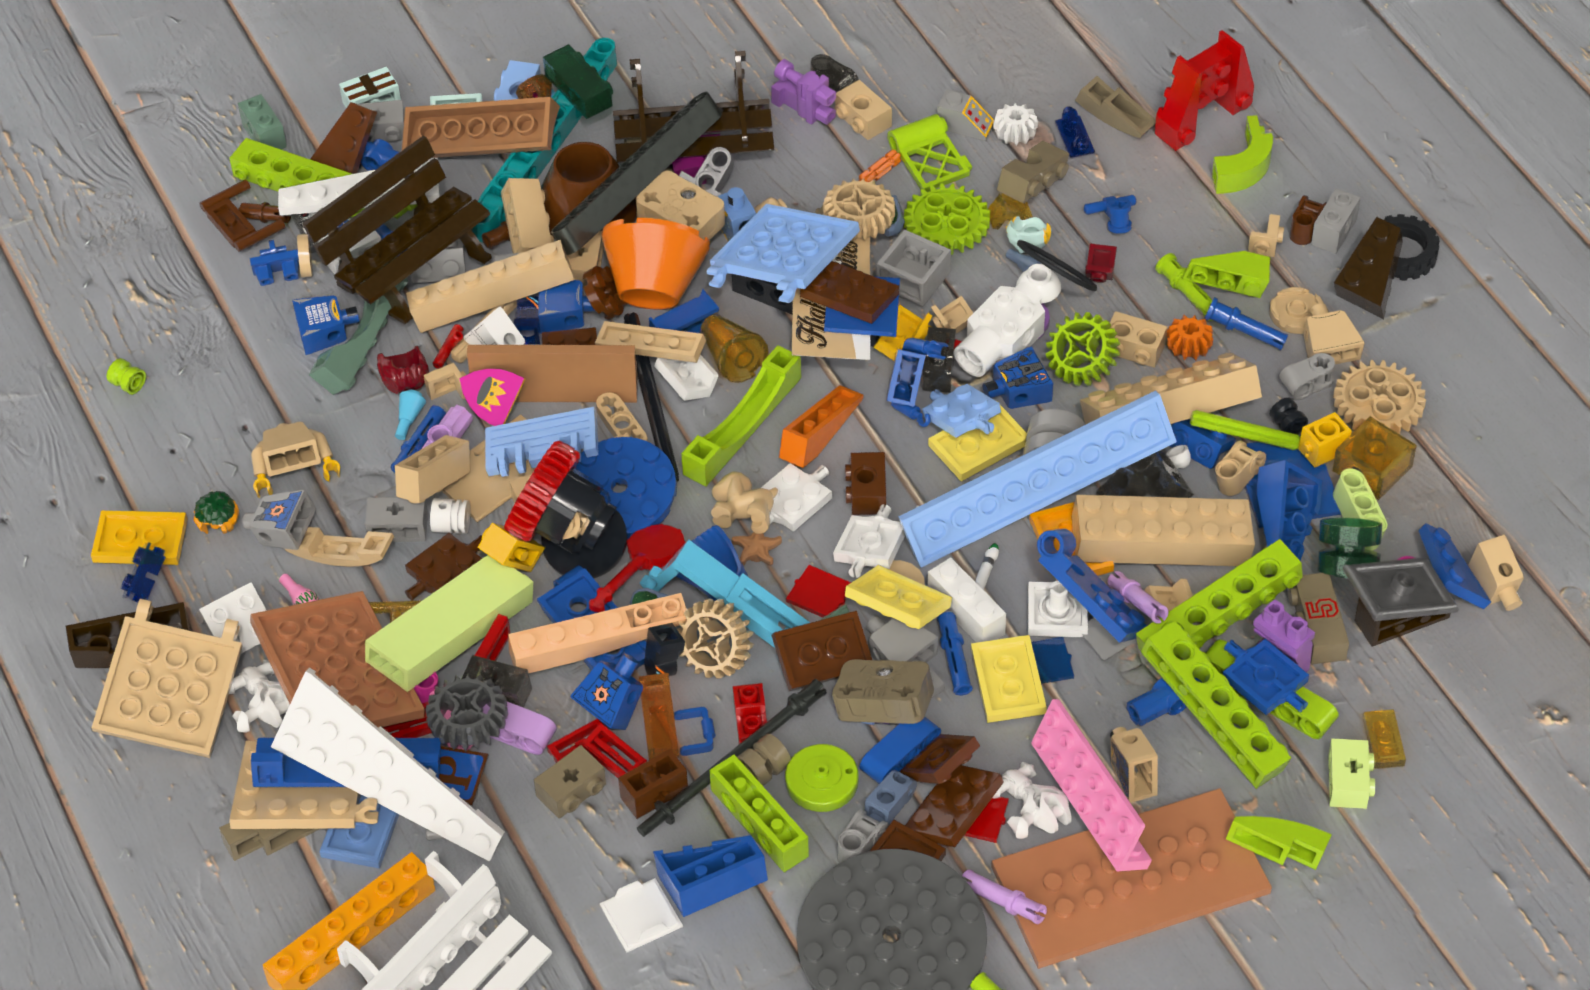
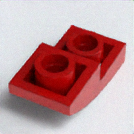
M762 683L733 686L739 744L767 722Z

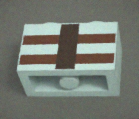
M387 67L339 84L342 102L346 108L350 102L363 104L401 100L399 86Z

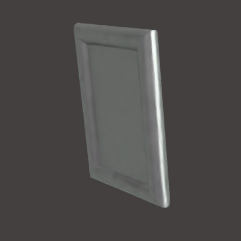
M1427 557L1343 566V571L1374 621L1456 613L1459 611L1458 606Z

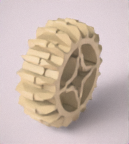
M852 178L851 182L848 183L842 180L841 185H834L832 190L827 191L823 202V215L858 222L860 231L853 240L863 238L866 241L867 237L871 236L876 239L878 233L884 234L887 228H891L895 217L894 197L890 194V190H885L883 184L876 185L874 180L865 182L864 178L861 181H855Z
M711 598L704 600V602L698 601L693 604V608L686 609L684 615L687 621L678 622L681 627L677 629L685 640L684 650L680 652L679 656H687L689 660L686 662V666L695 665V674H700L704 671L705 678H711L715 675L716 679L724 677L725 674L730 676L735 673L736 669L743 668L745 665L744 661L751 656L747 650L753 648L754 643L747 640V638L753 636L754 632L746 630L745 626L749 625L750 620L742 621L740 617L743 611L738 610L734 612V603L725 605L724 599H718L714 602ZM717 619L721 621L725 626L720 625ZM697 628L700 634L699 640L697 639ZM722 635V637L716 639L717 641L707 642V640L713 638L712 636ZM730 637L732 638V649L729 645Z

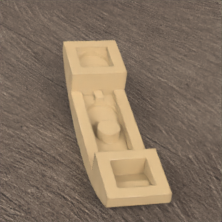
M308 527L299 549H285V551L298 557L327 565L364 566L383 559L394 535L386 532L368 531L364 538L324 535L320 528Z

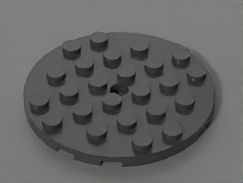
M874 850L856 855L839 863L814 885L806 897L798 919L797 948L799 960L806 979L813 990H968L971 987L972 981L980 974L986 956L987 926L985 915L973 889L960 874L945 863L926 854L910 850ZM887 930L901 934L900 939L894 943L885 941L883 936Z

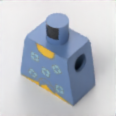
M738 187L731 188L727 193L718 196L724 201L725 225L721 231L728 242L756 214L745 193Z

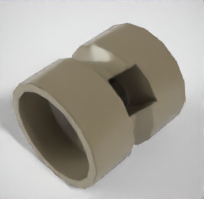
M772 734L764 735L753 744V749L747 748L737 756L762 786L771 781L772 774L778 775L785 770L788 762L791 760L785 746Z

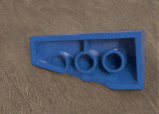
M1287 460L1259 467L1257 498L1267 547L1281 539L1301 561L1304 553L1303 542L1305 536L1311 534L1313 528L1310 525L1312 517L1318 515L1321 506L1323 481Z

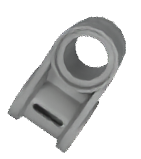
M1318 353L1305 360L1286 366L1281 371L1279 378L1295 400H1302L1311 394L1331 387L1333 384L1331 372L1334 369L1335 361L1329 354Z
M859 809L838 837V862L841 863L856 855L869 852L888 828L889 824L885 821L879 822L868 816L865 810Z

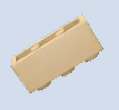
M509 178L501 191L513 254L526 252L554 242V237L550 235L549 214L545 211L544 206L545 193L540 187L539 179Z
M445 435L396 464V497L407 499L410 503H422L430 496L442 491L443 488L470 472L469 441Z

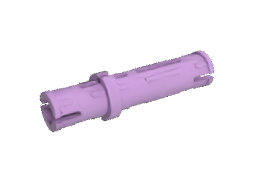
M1120 571L1114 572L1119 578L1110 574L1107 581L1109 587L1118 591L1124 597L1125 602L1132 603L1155 623H1162L1157 616L1164 621L1168 617L1167 607L1146 593L1137 581L1128 579Z
M967 870L963 873V877L972 881L967 883L975 894L1004 907L1007 913L1011 915L1019 914L1035 924H1040L1045 917L1035 912L1046 914V906L1026 898L1025 893L1019 890L1012 891L972 870Z

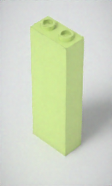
M487 555L366 639L365 661L408 692L431 676L433 672L438 671L484 638L498 614L507 616L510 619L533 602L534 582L515 568L504 566Z

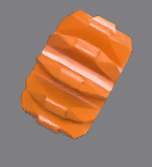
M1183 315L1181 320L1174 319L1172 325L1167 329L1168 349L1173 350L1174 357L1182 355L1184 361L1187 357H1192L1195 361L1199 355L1206 357L1208 350L1213 345L1212 326L1207 325L1206 319L1197 320L1196 315L1192 318Z

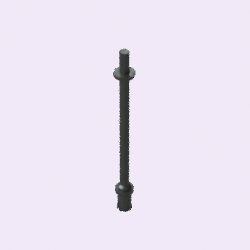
M814 679L799 693L791 694L788 697V705L710 769L734 754L737 757L747 748L753 749L755 742L766 734H772L794 715L804 716L809 711L808 708L827 694L826 689L820 690L824 687L823 684ZM710 769L666 804L661 801L655 802L656 812L637 827L638 832L645 837L664 821L669 825L675 823L673 813L710 784Z

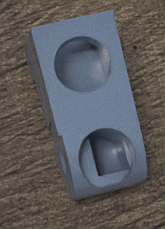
M892 770L865 799L864 810L867 812V815L879 822L885 821L890 825L895 816L912 798L917 787V781L897 770Z

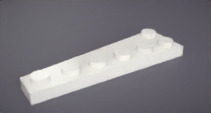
M434 158L429 159V160H428L427 162H425L423 165H421V166L418 167L416 170H414V172H416L418 169H420L421 167H423L425 164H427L429 161H431V160L434 159ZM375 170L281 188L278 194L280 215L318 212ZM403 178L401 181H399L397 184H395L394 186H392L390 189H388V190H387L386 192H384L382 195H380L379 197H377L375 200H373L371 203H369V204H368L367 206H365L364 208H367L369 205H371L373 202H375L376 200H378L380 197H382L384 194H386L388 191H390L391 189H393L395 186H397L399 183H401V182H402L403 180H405V179ZM439 183L425 193L430 203L440 197Z

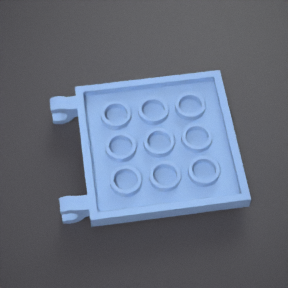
M765 204L710 260L711 266L708 268L707 274L714 277L709 282V286L720 288L723 286L727 274H736L778 283L777 289L783 290L779 301L790 303L795 297L796 289H805L860 231L859 223Z

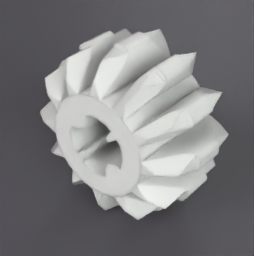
M1016 103L1013 106L1005 104L1003 109L997 110L993 128L998 139H1004L1005 144L1013 142L1017 146L1019 142L1027 144L1029 139H1034L1036 128H1038V120L1034 109H1027L1026 104L1022 106H1017Z

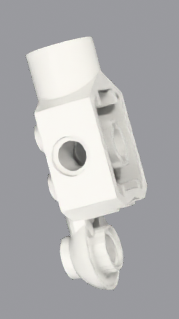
M1034 264L1020 275L1016 282V287L1000 286L967 319V337L954 350L955 359L961 368L973 376L981 377L996 362L1032 346L1044 333L1045 310L1041 304L1052 301L1061 292V282L1058 276L1045 265Z

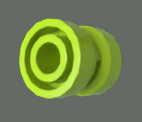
M119 358L109 366L106 377L108 382L115 386H121L123 391L133 395L143 387L146 373L139 367H132L131 363L127 360Z

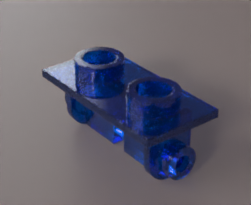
M1070 106L1064 108L1062 119L1055 120L1065 148L1069 153V158L1094 154L1095 150L1081 116H1078L1077 110Z
M150 542L144 544L143 548L138 546L132 562L136 564L132 574L127 573L121 584L120 589L125 590L122 598H127L132 594L134 595L132 598L134 602L138 603L139 599L148 600L155 581L145 576L147 572L158 576L166 558L163 556L165 550L155 546L153 551L150 550Z

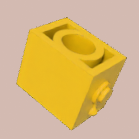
M1334 412L1302 427L1298 449L1316 468L1347 453L1352 431Z

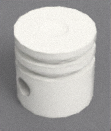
M434 498L430 512L431 531L440 533H453L455 531L458 534L462 531V534H467L470 525L469 500L462 502V500L457 499L455 502V499Z

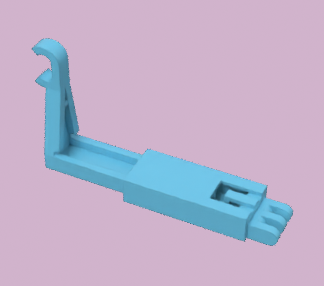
M690 540L678 550L662 569L653 566L649 576L644 575L640 582L643 588L659 592L680 572L717 600L724 599L725 605L734 603V612L738 610L743 611L740 617L742 621L750 620L749 625L745 627L774 648L775 645L771 636L774 632L810 623L744 573L740 576L736 575ZM778 622H781L786 627L782 629L778 626Z

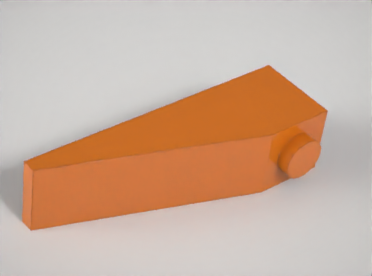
M841 385L836 387L783 429L779 458L790 462L794 466L804 468L821 453L863 400L864 395Z

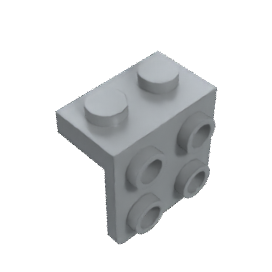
M457 239L411 274L412 283L436 282L465 273L464 244L462 241Z

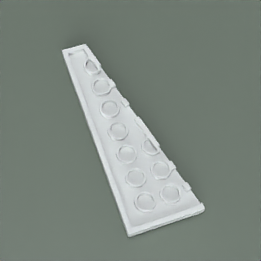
M308 668L271 747L367 798L377 799V803L490 861L505 831L479 809H473L459 797L460 793L453 787L451 789L435 776L436 773L429 768L427 770L413 758L414 754L381 726L378 728L361 713L362 710L359 707L348 703L338 694L339 690L333 685L328 686L315 675V670Z

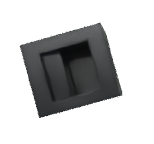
M673 623L648 628L644 665L646 673L651 680L674 676L677 673V659L679 651L684 650L685 640ZM666 633L667 636L662 641L659 634Z

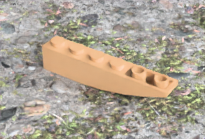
M678 593L508 634L509 654L515 674L520 676L558 667L629 646L647 639L648 628L668 623H673L675 627L679 626L678 622L687 621L684 615L686 606L682 594Z

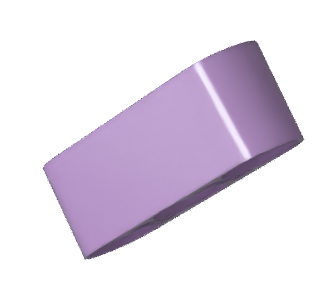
M507 702L508 716L505 719V728L500 729L499 738L490 737L531 754H542L556 732L557 727L555 723L546 716ZM487 704L483 707L484 714H487L490 709Z

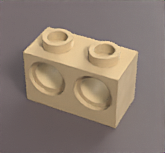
M1115 311L1110 321V328L1116 330L1117 335L1115 338H1118L1120 341V345L1116 347L1120 351V356L1117 357L1155 368L1166 345L1168 326Z

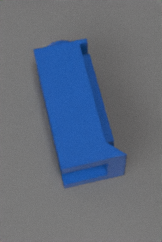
M702 289L700 297H696L655 317V319L650 317L649 327L704 334L720 326V321L714 316V313L719 311V307Z

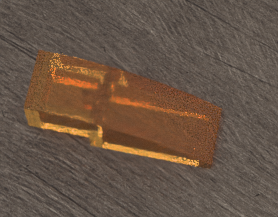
M669 674L639 676V682L643 685L641 702L649 760L668 749H671L676 757L679 758Z

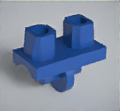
M269 240L270 248L260 250L261 256L250 258L253 275L257 277L260 286L274 283L272 272L283 271L284 279L287 281L299 279L298 249L287 251L286 245L275 247L274 240Z

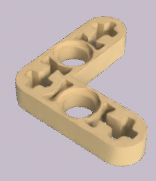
M604 393L598 397L596 401L597 413L614 438L630 437L632 435L633 438H639L648 442L646 433L617 394ZM608 404H609L610 407H614V412H615V413L612 414L611 409H610L608 406H605V405H608ZM620 421L629 423V426L623 429L617 428L615 425Z

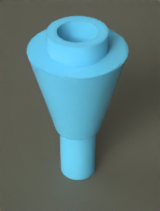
M407 390L399 395V424L395 433V437L399 440H405L409 426L414 422L426 404L425 398L416 390Z

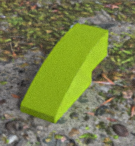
M1238 816L1234 818L1226 840L1278 864L1283 865L1288 857L1316 870L1332 834L1290 820L1273 817Z

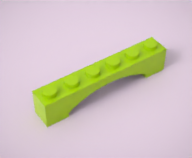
M779 345L775 347L762 362V368L753 384L729 416L705 436L697 435L681 453L684 476L707 487L801 379V356L792 355L791 351Z

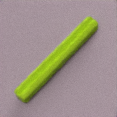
M1198 410L1193 411L1190 418L1192 426L1290 450L1298 449L1300 436L1297 434Z

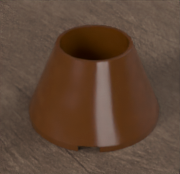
M577 142L562 148L555 156L541 185V189L545 193V211L548 212L550 218V235L553 236L551 231L559 222L620 167L609 151L603 146L593 142ZM636 197L610 222L624 219V224L635 223L637 219Z

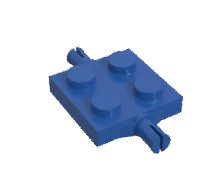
M1267 639L1262 640L1255 647L1247 650L1242 649L1234 640H1230V643L1228 642L1225 645L1224 650L1229 652L1236 660L1223 671V675L1228 679L1230 686L1262 713L1267 715L1285 702L1291 704L1298 712L1305 710L1308 702L1296 694V691L1308 682L1309 674Z

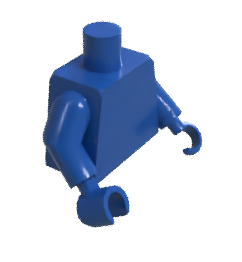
M908 338L905 340L903 348L896 351L887 401H890L892 407L912 420L917 419L921 427H927L931 421L930 415L925 414L926 421L924 423L923 414L920 408L915 405L925 357L928 355L932 358L944 360L946 357L941 355V350L944 346L948 347V344L934 340L927 341L918 338Z

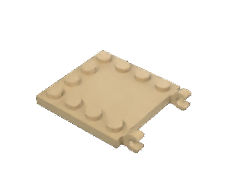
M139 599L135 617L125 616L91 729L93 732L210 758L243 647L242 643L236 642L240 626H238L239 621L226 619L222 637H214L149 622L153 612L152 601Z
M257 740L245 742L229 819L231 829L355 828L356 822L378 823L379 812L374 811L377 809V799L367 798L359 804L360 794L348 787H253L251 754L256 753Z

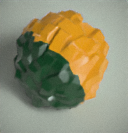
M223 491L209 492L200 497L196 502L194 522L199 530L208 534L207 525L209 524L213 529L221 527L223 534L227 533V531L231 532L239 516L238 505L235 500Z

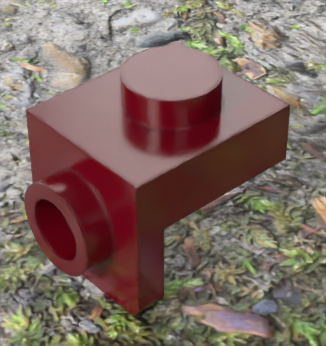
M1090 243L1085 269L1086 277L1098 283H1105L1106 280L1113 281L1117 246Z

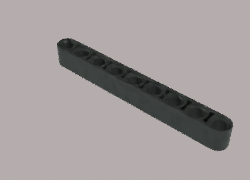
M708 91L700 93L689 101L552 229L551 233L557 241L561 240L567 255L581 249L722 116L720 109Z

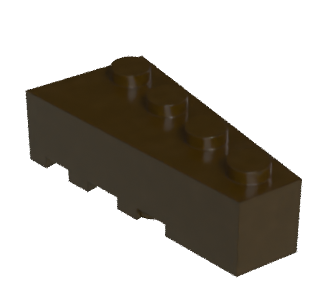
M184 602L153 608L149 622L191 631ZM136 612L66 625L69 652L75 668H110L125 616L134 618Z

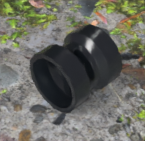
M1290 397L1276 402L1269 413L1274 422L1280 424V429L1284 432L1298 435L1302 432V427L1308 424V418L1303 412L1298 411L1297 404Z

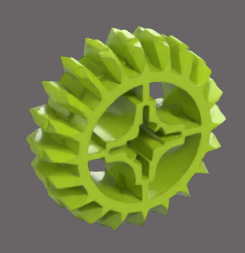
M1075 312L1074 320L1065 316L1064 321L1066 324L1062 326L1060 323H1056L1058 332H1049V336L1053 339V341L1046 342V347L1050 349L1049 352L1045 353L1046 358L1051 360L1049 367L1055 370V375L1058 378L1063 377V381L1067 384L1073 381L1076 386L1080 387L1082 381H1084L1087 386H1091L1092 378H1095L1097 382H1101L1100 374L1104 372L1105 375H1110V371L1107 369L1108 366H1117V362L1112 359V357L1120 356V351L1116 349L1120 345L1118 338H1115L1117 332L1114 328H1110L1111 324L1108 320L1102 321L1103 318L1098 314L1092 317L1090 312H1085L1082 318L1079 313ZM1091 330V332L1087 331L1084 335L1081 336L1075 335L1076 333L1081 331ZM1102 339V350L1097 357L1096 349L1100 345L1099 341ZM1069 341L1070 348L1065 354L1067 357L1064 359V348ZM1076 343H1078L1081 346H1084L1090 355H1087L1085 352L1080 351V348L1076 345ZM1085 362L1091 363L1086 367L1074 368L1075 366L1079 367L1082 363Z

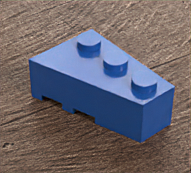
M751 835L713 841L712 846L693 849L692 845L683 846V851L666 854L663 853V850L653 851L657 875L683 917L768 880L765 857Z

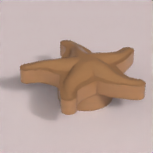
M755 532L751 536L732 537V544L739 545L744 549L740 557L743 565L748 560L754 562L762 561L772 565L773 558L769 555V550L782 543L781 536L769 538L765 537L763 533L756 534Z

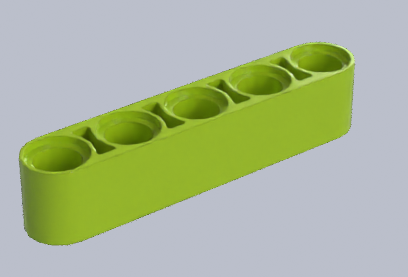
M1219 639L1214 642L1206 654L1211 664L1219 673L1223 674V671L1230 667L1236 658L1224 650L1228 642ZM1303 686L1296 691V694L1308 702L1305 710L1298 712L1291 704L1285 702L1270 712V714L1313 739H1321L1339 717V713L1333 704ZM1234 689V691H1235L1238 695L1242 696L1238 691H1236V690Z

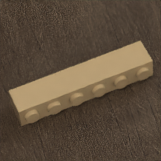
M561 240L415 289L407 292L406 295L410 313L420 333L575 279Z

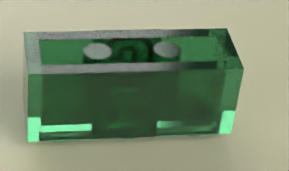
M568 44L543 56L545 76L586 119L613 106V88L611 84L599 76L596 68L590 66L579 51L576 52Z

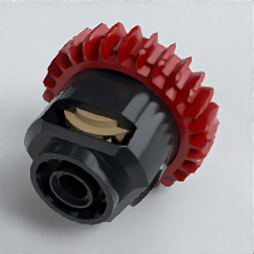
M559 440L551 444L534 472H532L505 521L504 528L510 534L527 542L531 541L535 534L538 533L572 554L580 552L583 546L591 550L594 549L618 507L610 503L609 492L605 491L599 482L575 469L580 459V453L575 448Z

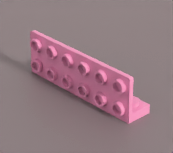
M1052 699L1031 742L1032 746L1116 871L1148 869L1152 859L1139 842V838L1145 828L1144 822L1059 699Z

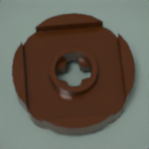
M595 266L584 272L583 279L587 278L588 285L584 286V291L594 310L598 314L604 312L608 315L605 317L607 320H612L621 315L627 303L623 302L618 296L610 267L601 268Z

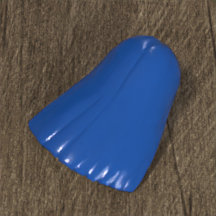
M718 525L712 526L692 540L694 544L736 575L740 576L744 573L748 576L732 542ZM679 572L676 577L699 589L706 596L713 599V601L717 600Z

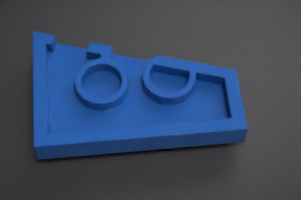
M1425 523L1418 531L1432 567L1448 592L1485 609L1491 603V600L1452 542L1450 535L1443 528H1435Z

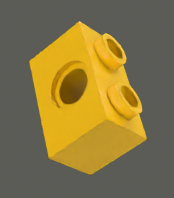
M491 523L490 527L484 531L482 541L477 547L504 566L528 572L532 571L545 549L544 546L533 539L527 542L515 537L506 531L503 525Z

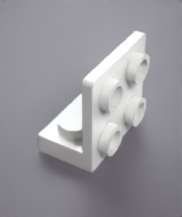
M250 582L200 608L195 615L200 624L206 623L212 636L219 638L222 637L226 619L239 621L238 626H240L236 642L242 643V654L260 644L250 623V615L267 610L253 584Z

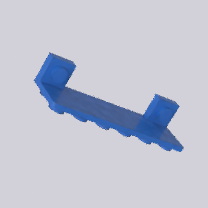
M275 738L257 739L256 753L251 754L253 787H346L273 749L271 745ZM395 738L414 754L413 758L427 770L429 768L436 773L435 776L439 779L441 754L439 738Z

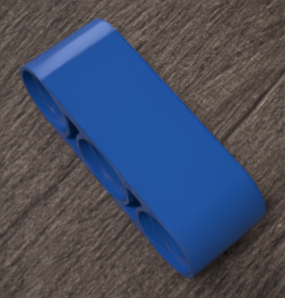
M926 717L915 724L900 723L865 754L860 762V770L880 784L892 770L900 772L901 769L941 734V728Z

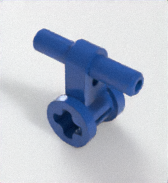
M1134 195L1119 198L1115 196L1105 197L1102 201L1085 204L1084 212L1088 215L1104 211L1110 218L1107 223L1108 230L1117 234L1126 233L1132 229L1129 212L1131 211V206L1136 204V197Z

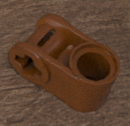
M1306 195L1302 196L1292 217L1290 239L1292 242L1298 245H1307L1312 242L1314 223L1327 202L1322 204L1310 200Z

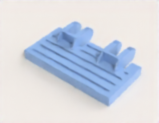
M595 407L485 428V468L488 476L499 474L502 477L508 476L509 463L515 462L519 474L525 473L526 460L528 459L531 467L536 468L551 444L559 440L575 448L580 453L579 462H581V449H584L586 457L599 455Z

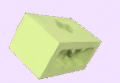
M1331 738L1328 753L1329 807L1367 809L1369 797H1374L1375 778H1370L1369 772L1374 770V753H1369L1368 740Z

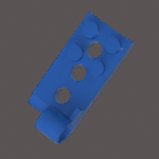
M1064 528L1043 532L1037 541V549L1041 555L1038 561L1119 643L1137 639L1136 633L1147 626L1144 623V617L1138 611L1130 609L1124 603V597L1118 591L1110 589L1078 555H1072L1076 548V539L1073 533ZM1055 537L1059 540L1060 548L1058 551L1055 549L1053 544Z
M578 565L554 580L555 588L537 598V602L552 623H557L597 613L590 610L589 601L596 598L597 589L600 586L585 568L583 569ZM613 601L605 604V611L618 608ZM575 602H582L587 606L581 612H575L570 608ZM642 640L623 647L616 654L605 653L586 658L583 661L592 671L600 661L618 664L622 655L626 653L638 660L637 669L644 664L646 641Z

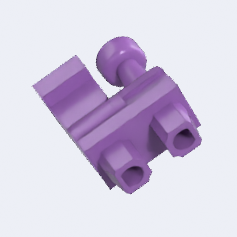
M786 59L781 60L777 64L774 76L779 80L771 86V103L778 107L786 104L796 110L798 115L805 118L806 122L811 125L817 120L825 125L829 124L836 117V110L830 107L836 99V91L829 88V78L821 75L819 79L815 71H809L805 75L794 70V64Z
M1273 600L1254 619L1253 626L1255 628L1253 630L1262 637L1257 644L1267 639L1305 672L1310 669L1313 645L1311 640L1315 637V632L1307 627V621L1300 616H1291L1284 610L1283 604Z

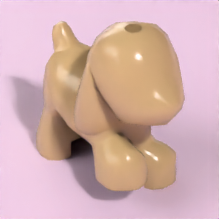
M730 472L712 488V496L717 501L711 510L713 523L720 528H728L735 519L751 518L752 531L756 534L765 533L770 526V512L778 489L775 487L770 490L764 488L752 490V484L748 477L741 472Z

